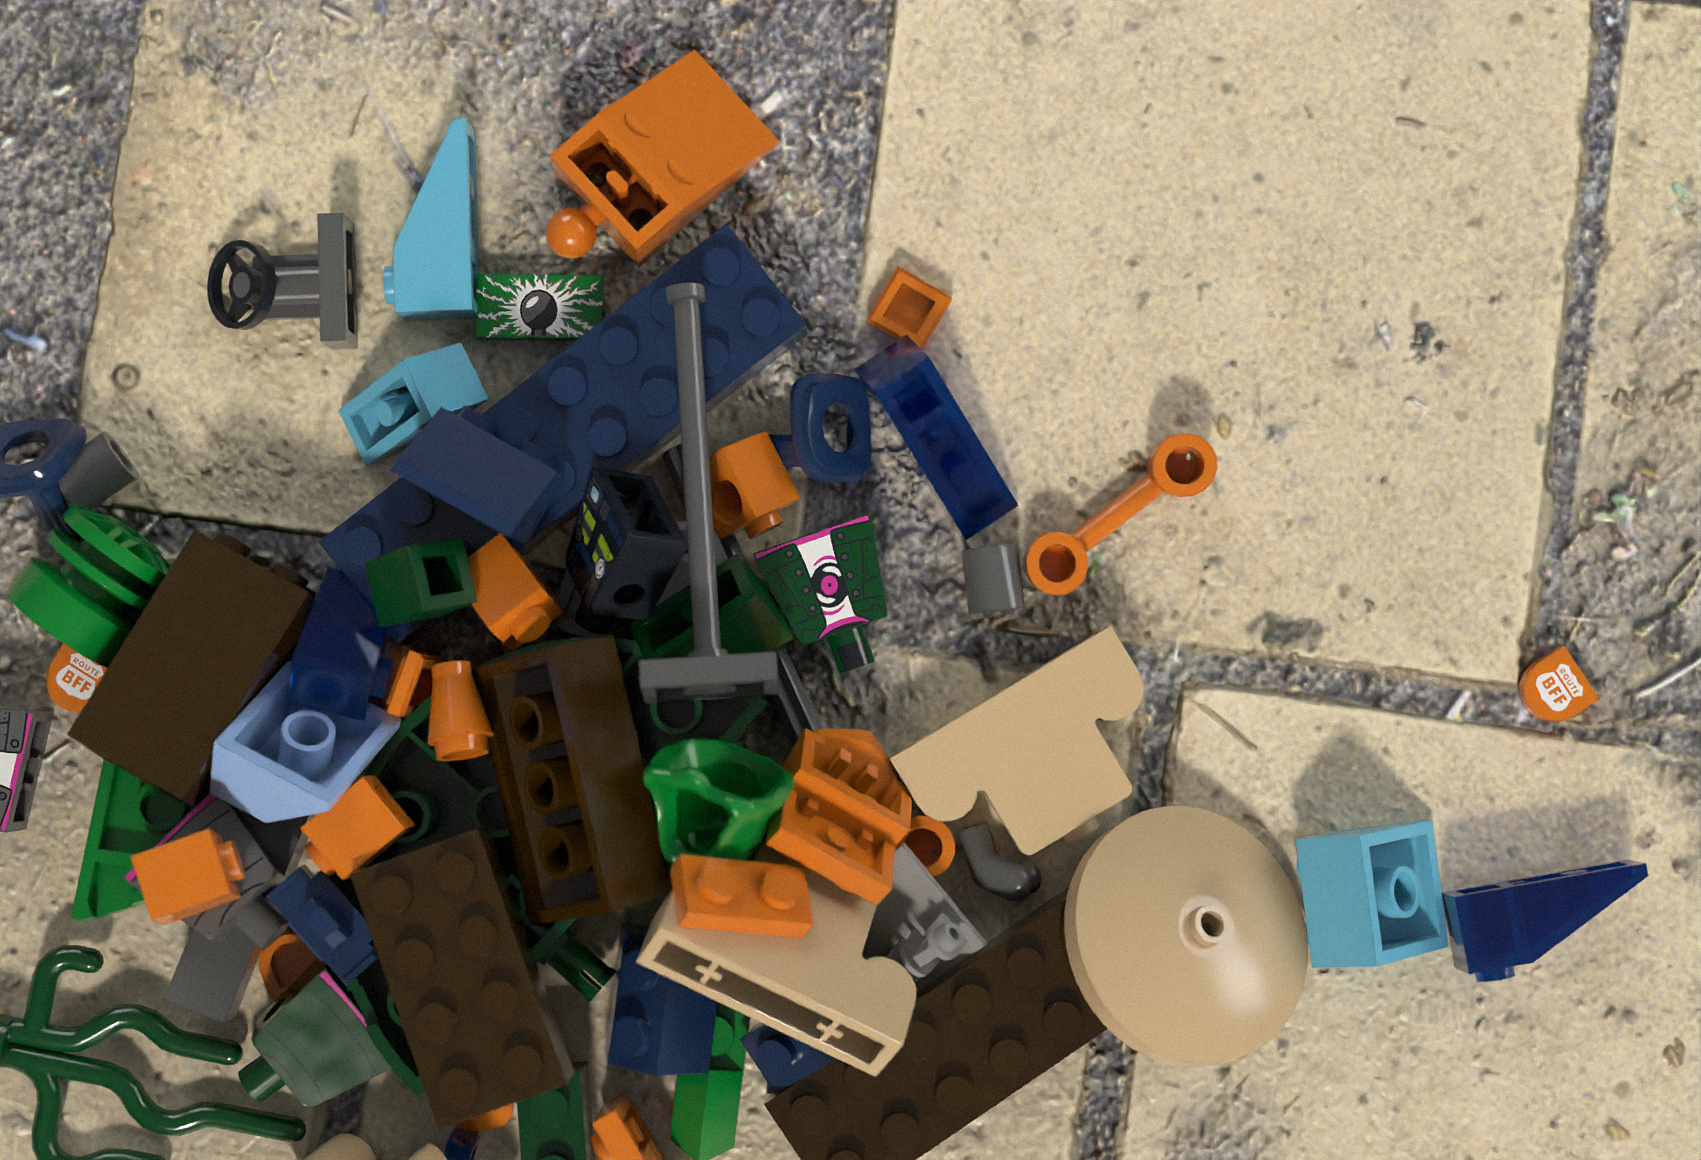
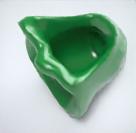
M711 738L675 740L659 750L643 772L644 785L650 790L655 802L660 847L665 859L672 865L680 854L750 861L761 847L768 819L781 808L793 790L794 785L792 774L771 758L747 750L737 744Z

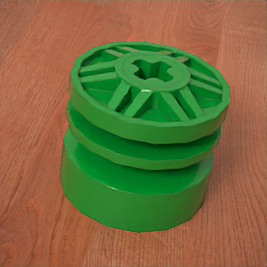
M72 502L63 514V519L83 539L79 540L62 530L53 528L47 536L48 541L66 562L60 567L49 561L31 557L6 590V596L22 613L50 635L79 654L108 668L136 624L127 611L131 606L144 611L154 595V592L147 587V584L149 583L158 588L171 565L164 559L162 552L153 543L128 525L112 516L96 513L81 504Z

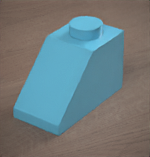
M457 343L402 360L338 411L365 466H369L406 449L441 407L458 416L464 405L475 410L488 401L489 398L462 343Z

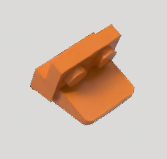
M805 728L782 765L794 777L793 790L781 808L768 819L763 841L767 840L766 845L779 851L788 860L799 862L832 880L841 889L853 892L878 905L892 890L895 846L910 831L912 795L906 785L899 781V774L889 756L870 731L823 728L813 732Z

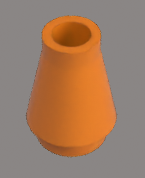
M458 660L432 666L433 683L428 745L435 746L436 759L439 761H458L488 754V739L494 734L472 676L471 663Z

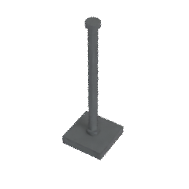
M679 283L666 288V302L669 305H673L694 651L687 653L688 658L639 661L641 691L646 704L775 696L777 694L778 672L776 652L728 655V650L721 649L699 305L706 301L705 286L698 283Z

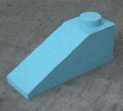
M453 118L393 247V266L384 267L383 287L385 301L387 305L395 304V313L405 321L475 318V315H478L476 302V274H479L475 131L466 118Z

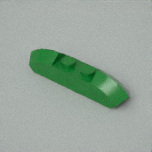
M720 1002L717 1004L709 1073L677 1075L670 1140L693 1160H710L734 1148L747 1053L740 1038L749 1032L751 1017Z

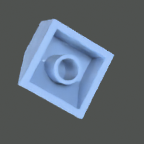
M288 661L215 740L210 794L265 823L328 812L398 730L401 719Z

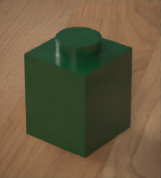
M463 538L406 546L364 563L379 627L435 618L478 602Z

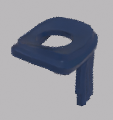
M812 373L801 376L793 383L790 392L791 434H768L786 469L800 467L805 475L819 482H860L864 473L870 467L872 455L869 402L863 382L856 377L840 374ZM833 403L841 404L849 412L847 448L843 452L834 451L828 445L823 433V417L827 408Z
M64 418L15 421L0 425V498L28 495L45 531L50 533L53 528L59 529L79 540H82L83 537L74 531L63 519V514L69 507L58 488L57 482L67 473L88 438L86 428ZM20 441L49 444L44 453L35 460L20 465H10L4 462L6 453Z

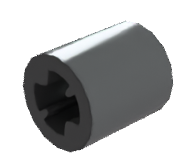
M102 432L83 445L71 467L57 482V485L71 504L72 502L78 503L92 510L138 479V474L120 445L107 432Z
M1017 544L996 545L961 551L969 614L1025 608Z

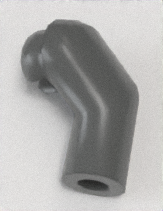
M987 821L957 831L972 878L979 887L1007 901H1023L1028 898L1029 894L1038 891L1042 878L1039 868L1029 860L1015 862L998 855Z

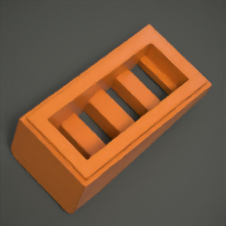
M396 644L392 648L377 690V702L387 713L398 717L410 715L432 694L433 679L431 667L443 663V660H441L442 656L411 645Z

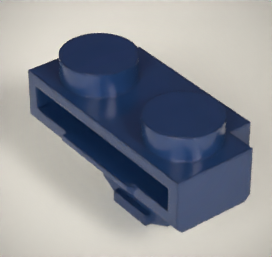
M302 865L266 896L288 920L287 924L322 963L325 961L345 985L353 982L379 958L361 906L333 875L328 876L322 870L314 875L306 865Z

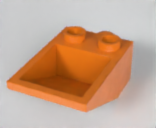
M693 50L596 114L550 154L554 175L578 200L582 207L579 209L567 207L556 211L547 222L545 229L546 241L551 250L557 255L568 259L579 258L592 249L596 241V228L601 225L634 263L640 267L777 147L779 140L699 53ZM596 169L608 171L606 175L607 184L602 187H596L588 179L589 174ZM637 215L649 216L652 220L638 232L630 224V221Z

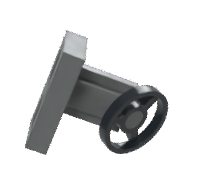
M344 213L317 214L318 254L270 256L267 250L256 242L234 240L227 243L216 254L208 274L207 296L213 315L223 326L239 330L252 329L263 320L320 319V341L332 350L357 349L355 224ZM243 248L249 249L255 255L252 256V267L236 252ZM227 263L232 272L229 280V293L232 303L228 313L224 307L221 295L222 276ZM253 306V312L246 319L238 322Z

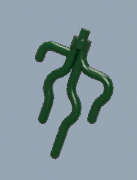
M61 945L49 950L37 962L32 974L24 1019L0 1014V1067L24 1073L32 1081L37 1092V1104L31 1130L32 1150L37 1160H166L157 1154L120 1148H106L85 1156L67 1154L58 1143V1128L63 1107V1085L60 1078L102 1086L111 1090L119 1097L128 1114L142 1128L159 1135L182 1136L204 1128H218L290 1143L301 1141L305 1137L306 1125L303 1120L273 1112L220 1102H199L178 1110L164 1109L159 1107L149 1097L141 1082L127 1068L105 1060L64 1053L84 1051L100 1044L117 1031L134 1029L144 1034L161 1050L181 1057L222 1065H235L243 1056V1048L238 1042L179 1029L159 1011L140 1004H117L100 1011L88 1021L76 1027L49 1024L59 975L67 970L84 973L98 972L103 966L104 958L101 952L95 948L80 945Z

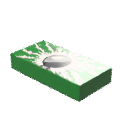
M476 274L478 315H475V337L478 340L576 341L604 319L605 278L603 275Z

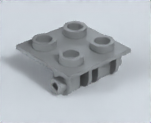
M904 843L895 849L892 890L876 906L862 957L867 956L868 959L871 957H885L896 961L912 976L916 989L983 948L987 942Z

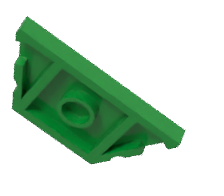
M103 759L71 919L87 923L146 904L143 893L123 878L134 867L131 856L152 849L192 808Z

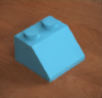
M1432 820L1332 831L1296 839L1298 854L1296 868L1302 885L1306 917L1305 925L1312 968L1377 967L1449 947Z

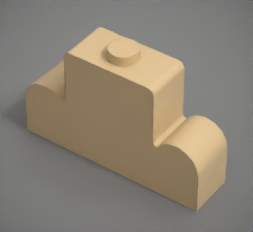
M1107 626L893 754L889 759L918 807L928 817L937 821L949 822L962 818L972 809L977 799V791L982 790L1015 846L1023 854H1035L1061 837H1064L1067 844L1071 845L1101 826L1096 816L1126 799L1132 793L1133 787L1095 722L1097 719L1102 721H1119L1133 714L1143 699L1144 683L1140 672L1112 626Z
M767 840L762 842L761 847L750 861L803 866L805 869L814 924L804 938L678 927L672 889L652 919L636 963L875 1077L903 1046L916 1002V986L913 978L902 965L892 959L871 957L869 960H866L862 957L863 948L877 905L853 892L841 889L832 880L803 864L788 860L779 851L766 845Z

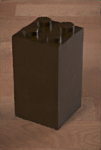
M195 529L67 733V736L94 754L192 809L210 793L215 740L288 661L296 665L299 664L310 646L314 635L317 634L326 619L315 602L318 595L307 587L309 581L303 576L277 562L273 564L269 571L262 567L261 562L250 556L252 549L234 537L218 531L214 539H211Z

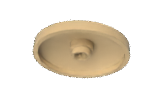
M1166 806L1146 810L1120 822L1100 836L1084 854L1072 877L1066 898L1064 932L1069 962L1075 980L1087 1003L1101 1022L1117 1038L1132 1049L1158 1062L1186 1068L1217 1066L1244 1057L1260 1049L1271 1041L1290 1019L1303 991L1307 973L1308 939L1306 925L1296 892L1286 873L1270 851L1243 827L1221 815L1200 808Z

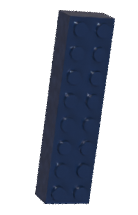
M727 223L482 414L499 424L493 436L516 448L522 437L556 456L550 468L565 477L527 545L504 535L523 557L578 515L593 467L631 473L681 434L673 305H669L666 302V288L668 286L679 283H698L705 286L706 301L699 305L706 414L808 335L806 323ZM401 477L322 538L319 543L376 615L364 563L406 546L463 538L468 558L501 532ZM452 612L435 618L384 627L397 644L411 645Z

